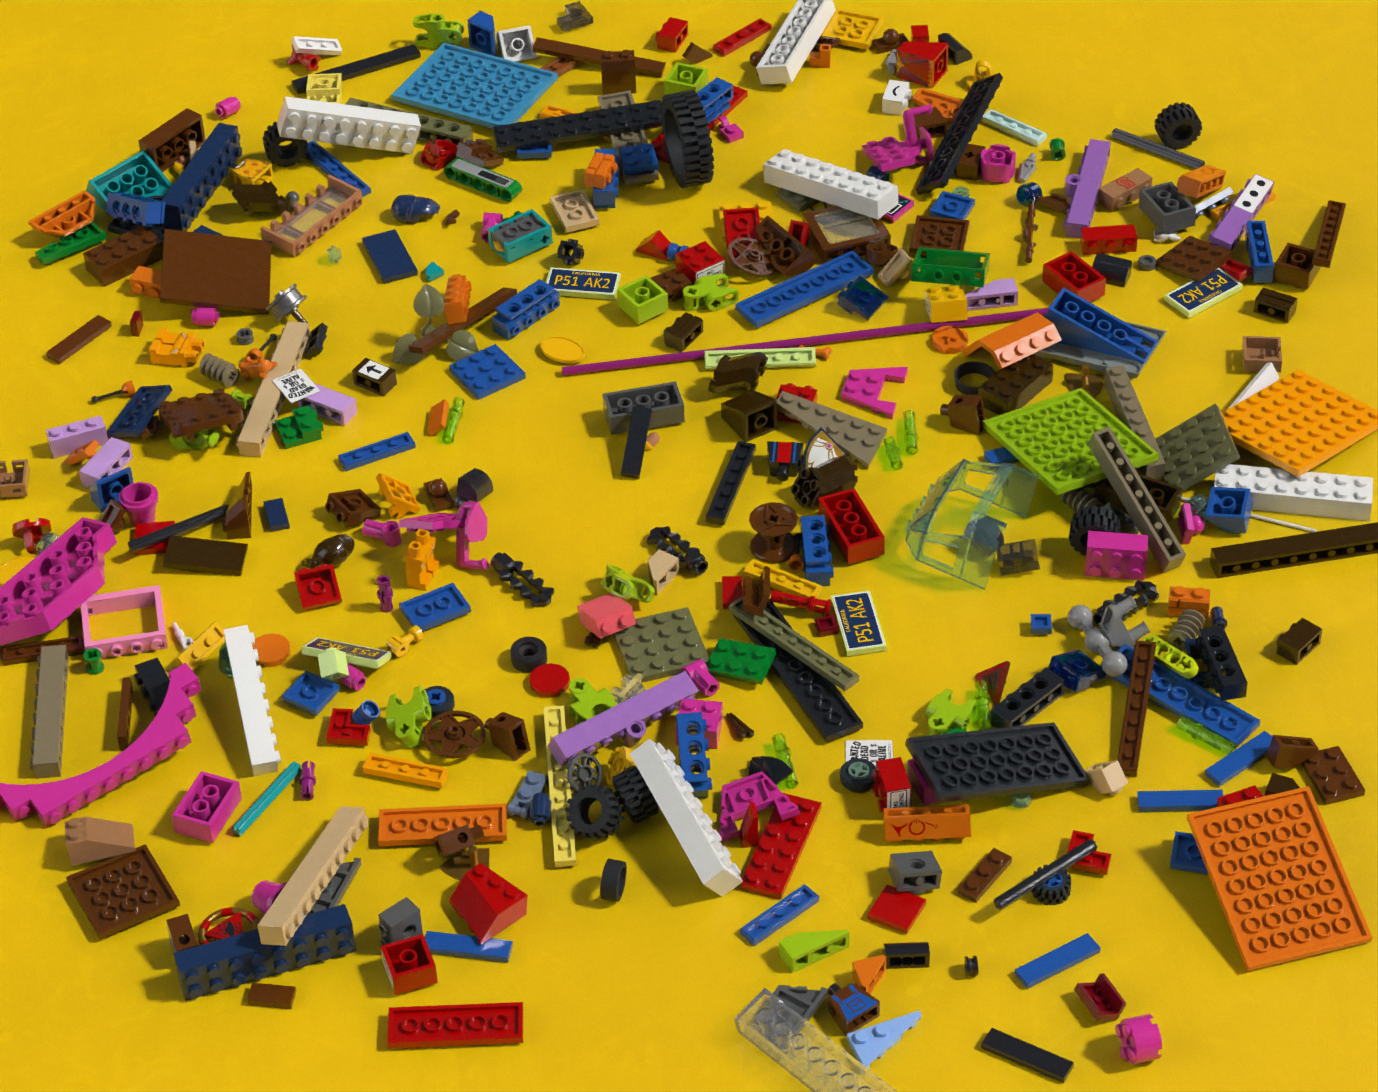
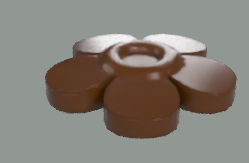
M453 210L445 217L443 222L445 226L457 222L455 218L460 215L458 210Z

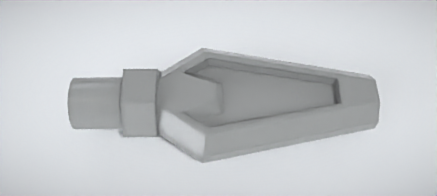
M893 49L885 61L889 75H893L897 63V56L895 54L897 49Z
M1031 153L1026 161L1020 164L1018 176L1020 183H1025L1036 170V155L1034 153Z

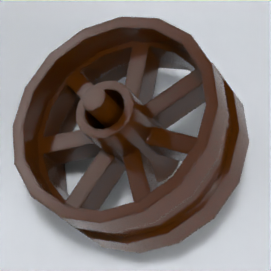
M884 241L867 244L865 260L873 264H879V266L887 265L898 252V247L884 243Z

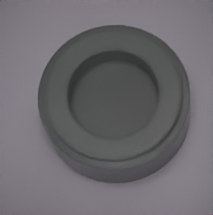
M1143 255L1138 260V267L1143 271H1152L1156 268V259L1151 255Z

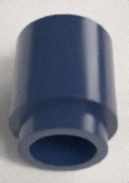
M536 793L530 800L529 820L536 826H544L551 820L552 801L548 794Z

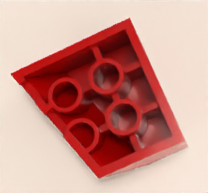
M480 863L465 873L449 899V903L460 918L465 919L469 930L476 934L477 941L482 945L526 915L528 895Z

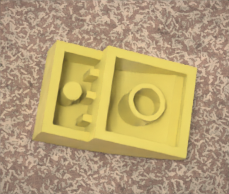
M342 73L308 74L307 99L341 104Z

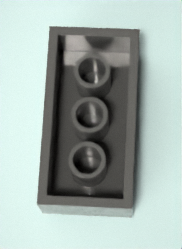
M676 381L603 394V411L611 435L629 431L633 406L652 409L649 428L685 422L684 403Z

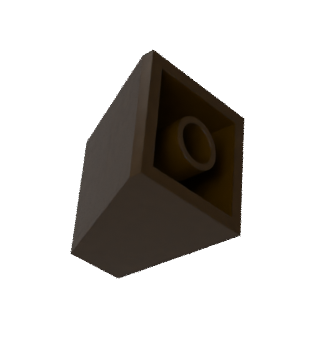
M752 390L721 403V418L744 442H748L777 429V400Z

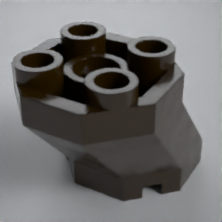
M264 181L261 185L232 184L227 188L229 192L234 191L232 196L243 210H249L247 212L249 217L255 212L283 213L288 209L286 207L288 202L282 195H277V188L271 181L269 183Z
M761 352L736 357L724 355L713 373L714 378L709 383L708 391L714 394L741 388L755 391L759 383V376L762 377L766 370L765 365L768 357Z
M843 455L832 458L814 468H803L791 487L794 499L802 508H812L818 506V498L854 488L858 482V476H855L857 464L850 456Z

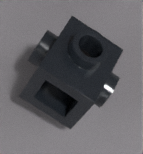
M561 240L557 250L558 258L567 265H574V262L580 263V260L584 257L583 246L578 244V240Z

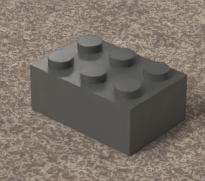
M1172 182L1140 189L1139 208L1163 234L1195 226L1196 207L1184 194L1177 192L1178 188Z

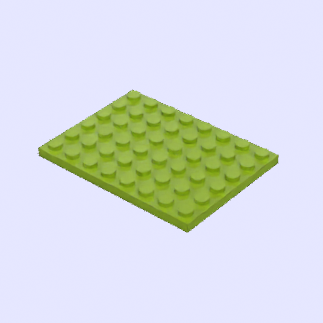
M1082 388L982 421L983 428L1056 495L1065 494L1068 491L1082 488L1085 485L1107 478L1087 445L1092 434L1104 428H1111L1134 468L1149 465L1159 460V453Z

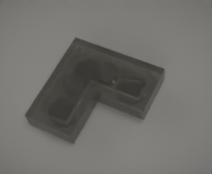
M580 1L565 5V12L568 15L557 18V24L563 32L593 23V17Z

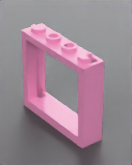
M160 585L92 595L81 604L85 650L98 648L101 651V658L168 648ZM156 605L159 631L91 641L90 615Z

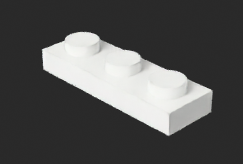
M293 36L291 40L296 53L339 56L342 53L338 39Z

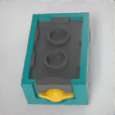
M531 209L488 228L489 246L509 263L552 244V226Z

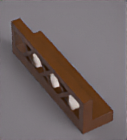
M764 566L759 579L746 575L743 581L742 611L762 617L770 597V567Z

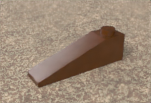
M768 215L755 227L773 266L785 277L800 275L818 262L806 246Z
M246 472L226 511V520L222 521L223 532H227L228 540L251 538L252 480L250 472Z

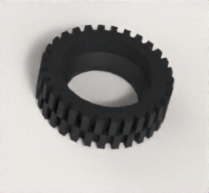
M694 90L664 95L661 101L662 134L664 135L663 140L666 145V154H668L667 159L676 182L681 188L711 182L713 179L712 175L714 174L712 138H710L708 119H706V113L703 110L700 97H698Z

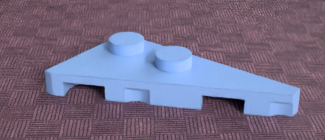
M920 1010L847 1034V1041L864 1072L870 1069V1064L874 1060L880 1059L887 1050L902 1039V1034L909 1028L913 1029L917 1025V1022L922 1017Z

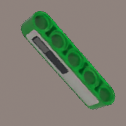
M455 158L444 168V173L449 179L506 202H511L522 192V186L518 181L461 158Z

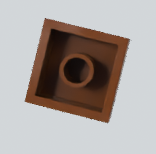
M1287 243L1275 262L1273 280L1308 290L1320 270V266L1311 265L1315 250Z

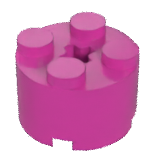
M1001 144L991 145L987 150L984 148L981 152L980 163L982 179L986 182L1009 183L1015 174L1016 153L1014 150L1012 152L1010 147Z
M1151 1014L1122 1019L1120 1024L1115 1026L1117 1037L1121 1040L1120 1054L1124 1061L1128 1060L1131 1064H1137L1161 1058L1162 1054H1158V1050L1162 1049L1161 1034L1157 1023L1152 1024L1150 1019L1153 1016Z

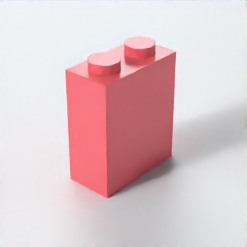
M612 593L577 606L581 624L600 639L636 624L632 606Z

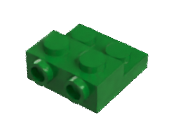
M310 405L291 410L292 416L274 421L286 449L322 439L321 431H324L321 420L317 421L316 409L311 410Z

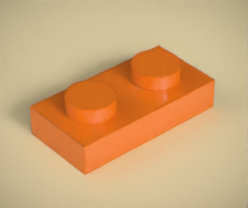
M94 439L76 448L65 462L71 466L75 463L81 464L86 458L88 460L96 454L95 450L100 444Z

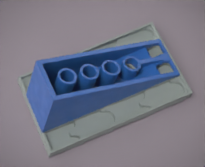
M1063 287L1045 315L1046 319L1054 323L1062 340L1033 355L1051 361L1055 359L1074 366L1088 364L1091 369L1104 373L1106 368L1124 365L1128 377L1134 379L1139 376L1167 331L1122 321Z

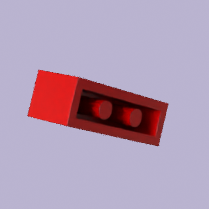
M1134 224L1081 228L1080 244L1083 255L1136 252L1138 237Z

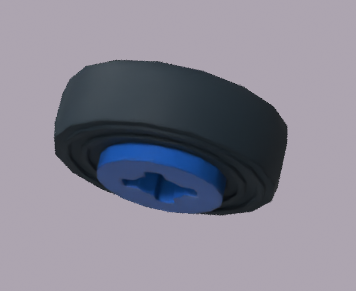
M431 686L424 689L431 706V718L444 712L453 711L455 706L454 695L449 689L442 686Z

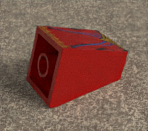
M904 41L896 50L897 63L895 70H897V78L933 88L948 71V43Z

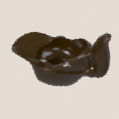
M346 534L327 538L316 546L312 558L306 557L301 562V565L309 569L322 564H333L334 567H337L345 562L352 553L355 542Z

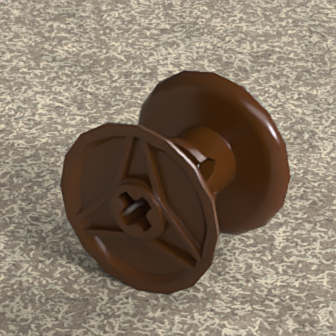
M774 502L756 507L751 512L749 518L751 527L757 532L750 541L752 554L757 559L769 563H778L790 559L795 554L796 539L790 533L798 522L796 511L788 505Z

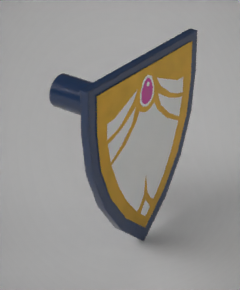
M820 427L808 441L804 450L803 468H814L832 458L846 456L847 453Z

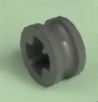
M242 328L237 331V342L240 345H249L254 341L251 329Z

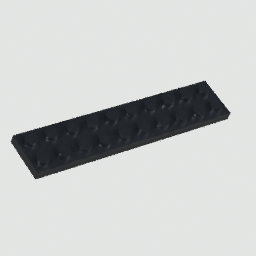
M1000 73L973 82L915 189L919 195L930 193L937 188H944L948 184V180L954 173L956 165L960 162L962 154L966 151V147L977 130L979 122L983 119L985 111L989 108L988 105L994 98L996 90L1000 87L1003 79Z
M661 100L499 125L493 127V133L498 153L658 128L662 127Z
M769 598L764 610L792 629L774 603L770 602ZM732 614L754 645L775 648L776 655L771 668L826 742L863 729L862 720L832 682Z

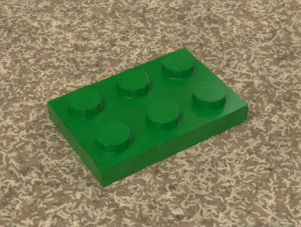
M719 638L706 666L711 675L762 685L774 660L776 651L775 648Z

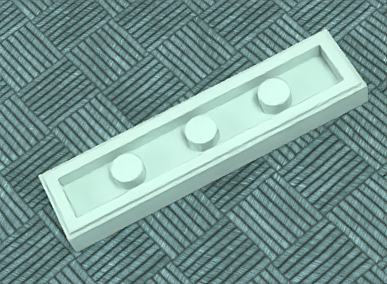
M992 109L986 112L981 120L984 124L1035 146H1038L1047 138V133Z

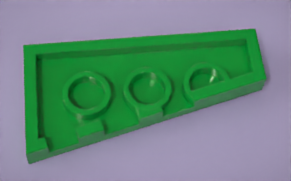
M91 222L70 236L60 237L58 243L52 242L35 252V255L43 265L51 264L54 260L68 257L71 253L82 251L93 244H99L107 239L106 233L95 223Z

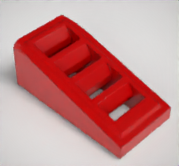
M749 802L739 830L742 848L755 847L759 843L758 814L754 802Z

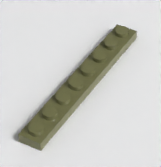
M743 596L729 605V612L843 691H847L859 682V675L767 611L764 610L762 617L742 611Z

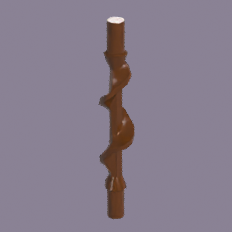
M1033 203L1028 205V213L1025 220L1027 227L1023 231V239L1027 243V248L1025 249L1026 263L1032 262L1033 247L1036 246V243L1032 242L1033 231L1038 229V225L1034 224L1036 213L1035 204Z

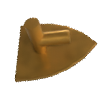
M1088 364L1082 365V374L1066 373V383L1070 391L1082 388L1095 398L1103 387V374H1089L1090 366Z
M470 846L467 851L458 853L446 860L440 866V869L448 875L462 880L466 872L480 863L489 868V848L477 849L475 846Z

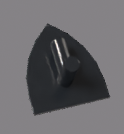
M759 756L752 757L748 776L762 771L777 785L794 771L780 759Z

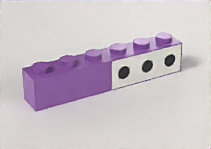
M1255 174L1252 179H1248L1244 187L1245 189L1240 190L1237 200H1233L1230 211L1226 210L1223 221L1219 220L1215 228L1216 231L1210 233L1208 241L1211 244L1232 251L1245 233L1247 221L1254 220L1271 195L1274 182L1258 174Z

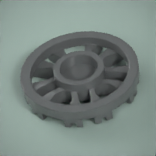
M587 753L578 754L572 757L570 763L567 764L568 777L566 779L573 790L579 792V782H581V786L586 787V785L591 784V779L596 781L595 785H600L602 768L599 761L593 755ZM592 762L596 765L593 769L590 766Z

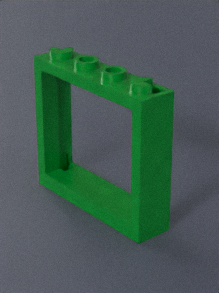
M919 247L912 263L911 281L984 287L989 272L990 253ZM921 252H927V257H922ZM981 257H985L984 262H980ZM976 272H981L979 277H976Z

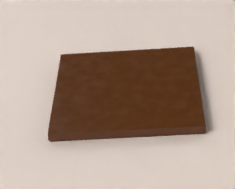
M165 229L160 303L269 314V311L265 309L270 305L271 241Z

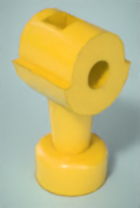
M414 625L408 630V634L403 637L392 635L386 642V648L397 657L404 656L409 650V644L412 641H421L424 638V634L420 627Z

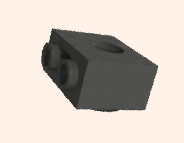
M932 851L890 854L888 872L898 892L906 891L912 894H920L928 889L940 888L942 870Z
M407 897L378 914L380 923L378 927L381 932L380 942L382 945L423 934L420 909Z

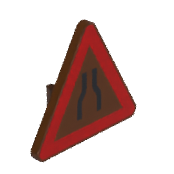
M1009 661L1002 662L975 675L976 680L995 705L999 704L1010 667Z

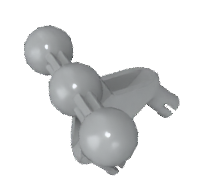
M1131 595L1116 605L1110 604L1106 607L1102 620L1099 623L1101 628H1095L1091 623L1093 620L1092 612L1085 605L1073 606L1067 615L1069 625L1076 630L1084 632L1086 648L1092 653H1099L1103 658L1101 662L1102 669L1110 677L1121 676L1126 671L1128 664L1126 657L1120 652L1112 651L1109 644L1111 643L1113 647H1122L1125 644L1133 647L1135 641L1150 633L1144 621L1129 631L1126 629L1121 619L1123 618L1122 616L1133 608L1138 607Z

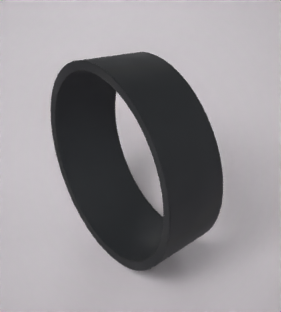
M969 361L959 365L954 372L956 388L964 395H978V387L967 386L961 383L959 379L964 375L973 373L984 375L989 379L995 374L993 368L979 361Z

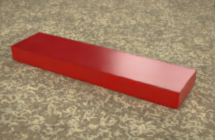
M759 18L714 44L713 50L725 57L772 30V25Z

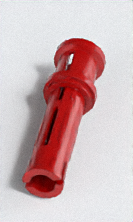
M772 590L770 602L806 609L808 613L824 614L825 617L829 615L831 599L826 601L817 599L815 596L808 598Z

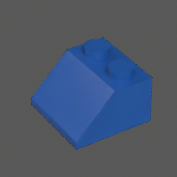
M480 10L467 20L470 47L497 57L493 16Z
M127 467L89 485L91 499L101 512L105 511L111 499L116 500L120 504V492L126 486L134 483L131 468Z
M1211 487L1205 519L1225 532L1246 533L1253 506L1251 490L1248 488Z

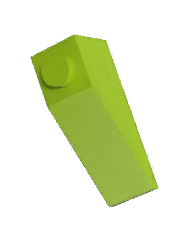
M849 931L799 932L787 936L779 941V956L791 972L794 973L848 948Z

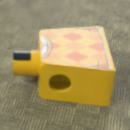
M246 158L239 165L232 163L229 167V172L233 174L234 184L261 185L264 181L268 183L273 178L272 164Z

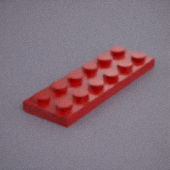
M786 793L783 794L798 807L800 814L782 820L775 805L742 878L743 882L740 884V890L779 900L783 897L822 808V802Z
M523 1002L389 1007L388 1049L523 1043Z

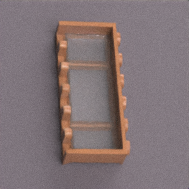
M329 174L327 176L328 187L325 189L323 185L318 184L316 187L317 196L313 198L312 194L307 193L305 195V205L302 207L301 203L295 202L293 205L294 214L291 215L289 212L284 211L280 225L278 221L272 220L270 223L271 230L262 226V240L271 241L272 245L293 255V258H295L355 209L359 208L362 205V191Z

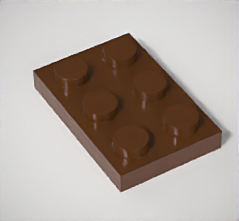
M1339 746L1319 750L1318 753L1301 763L1325 805L1365 795V788Z

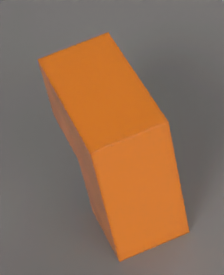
M821 44L820 53L810 52L809 67L830 68L831 45Z

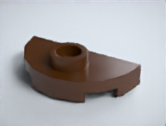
M819 37L813 49L820 52L821 44L831 45L832 49L841 43L840 38Z
M1051 194V196L1045 197L1042 195L1036 199L1037 205L1067 214L1069 204L1066 202V198L1061 195Z
M157 415L152 417L140 433L142 440L151 437L160 429L161 423Z

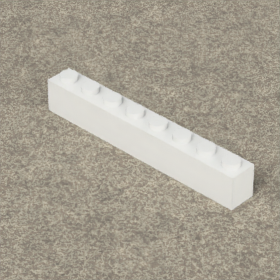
M248 625L223 629L253 776L278 772L277 763H281L279 750H274L277 740L275 733L271 734L270 731L274 727L272 717H267V712L270 711L268 699L264 700L263 695L266 694L264 682L260 683L259 680L263 676L261 666H256V661H259L257 649L252 647V644H255L254 633H249Z

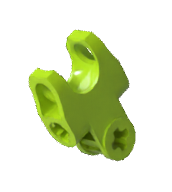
M442 14L418 15L413 20L414 27L428 32L416 35L415 45L419 47L437 50L443 43L457 44L462 39V33L464 32L463 24L459 21H445V17Z
M725 274L703 276L698 278L693 286H687L683 289V308L688 311H696L704 307H708L712 311L720 310L738 301L739 292L736 288H726L728 287L729 278ZM724 279L721 284L716 285L717 281ZM734 294L731 299H725L726 296Z
M609 564L606 566L607 570L600 584L607 591L623 599H630L632 597L644 603L652 601L655 591L648 582L631 576L617 566ZM644 588L648 590L646 598L642 596Z
M576 678L569 684L571 705H569L568 709L571 717L577 724L617 705L613 695L606 688L596 691L586 679Z
M422 686L414 688L413 697L406 704L402 703L397 694L391 695L386 709V722L390 731L395 732L396 736L403 740L407 748L417 747L423 739L422 723L431 720V706L427 693Z
M950 689L942 691L934 697L927 707L925 717L929 719L927 736L940 735L943 732H947L949 728L956 729L957 726L961 730L963 728L967 730L977 711L978 701L969 699L965 704L955 705L952 704L953 691Z

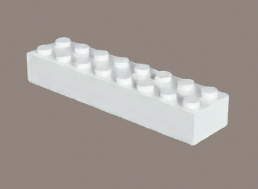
M798 0L756 67L761 84L774 85L793 82L836 11L833 0Z
M285 96L277 127L280 137L412 154L421 124L418 114Z
M783 149L763 164L765 183L865 216L879 219L898 205L897 185L863 175L859 172L847 170L831 163L822 162L803 154H797L787 149Z
M1229 464L1215 472L1214 487L1248 488L1251 490L1252 510L1370 521L1373 496V478L1318 472H1306L1297 477L1284 469Z
M648 739L631 752L630 756L703 885L723 897L743 882L739 876L741 871L734 862H731L729 850L720 843L722 840L721 836L715 829H712V820L706 813H703V805L692 794L694 789L688 781L685 782L683 778L685 774L675 764L674 760L676 758L669 749L665 750L659 742L656 744L651 739Z

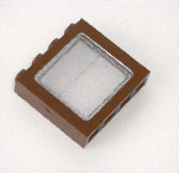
M838 206L802 213V222L809 224V240L823 264L852 250L857 255L864 256L866 255V246L870 243H881V241H884V243L891 244V235L881 218L875 219Z

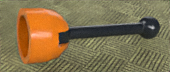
M271 334L269 340L259 350L257 348L251 349L246 357L249 356L251 360L263 357L262 351L272 341L277 339L276 334Z
M132 380L124 383L121 390L99 397L93 396L91 402L97 403L99 400L121 393L126 396H133L136 392Z
M796 533L794 535L796 539L795 554L790 557L788 566L792 571H801L804 568V558L799 554L802 535Z

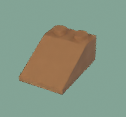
M91 817L73 818L65 821L66 847L72 866L136 851L132 824Z

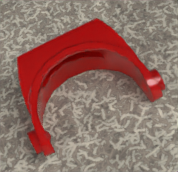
M437 139L434 144L429 146V152L435 156L442 157L443 155L454 153L455 157H457V145L452 142Z
M429 142L424 147L420 163L438 171L453 161L455 154L450 153L444 157L430 155L428 149L432 143Z

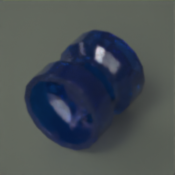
M872 165L868 169L866 176L888 182L890 173L888 171L882 172L877 166Z

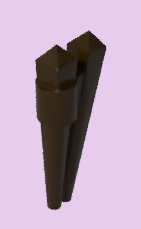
M590 632L584 644L589 646L593 643V647L598 649L601 639Z
M733 713L726 714L740 739L746 738V735L748 737L754 736V731Z

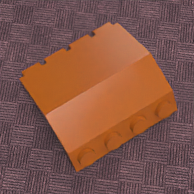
M1036 312L978 339L963 349L962 352L967 357L977 351L986 349L992 354L999 370L1060 342L1062 339L1054 323Z

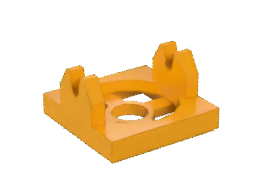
M379 473L376 477L379 484V494L381 496L384 494L387 502L392 504L389 508V515L391 517L395 515L396 519H399L408 511L417 514L420 507L410 486Z

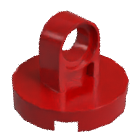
M36 518L37 522H29V519L18 521L13 524V536L24 539V545L28 553L36 554L43 550L42 536L50 533L52 530L50 520Z

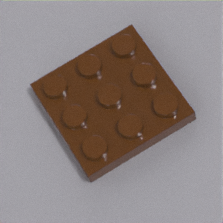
M917 215L909 254H916L919 247L964 251L969 230V220ZM921 252V255H927V252Z
M1188 236L1158 258L1156 266L1200 282L1233 256L1232 251L1193 236Z

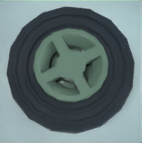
M861 758L845 762L840 770L842 785L853 792L870 790L876 784L873 778V770H876V766L871 761Z

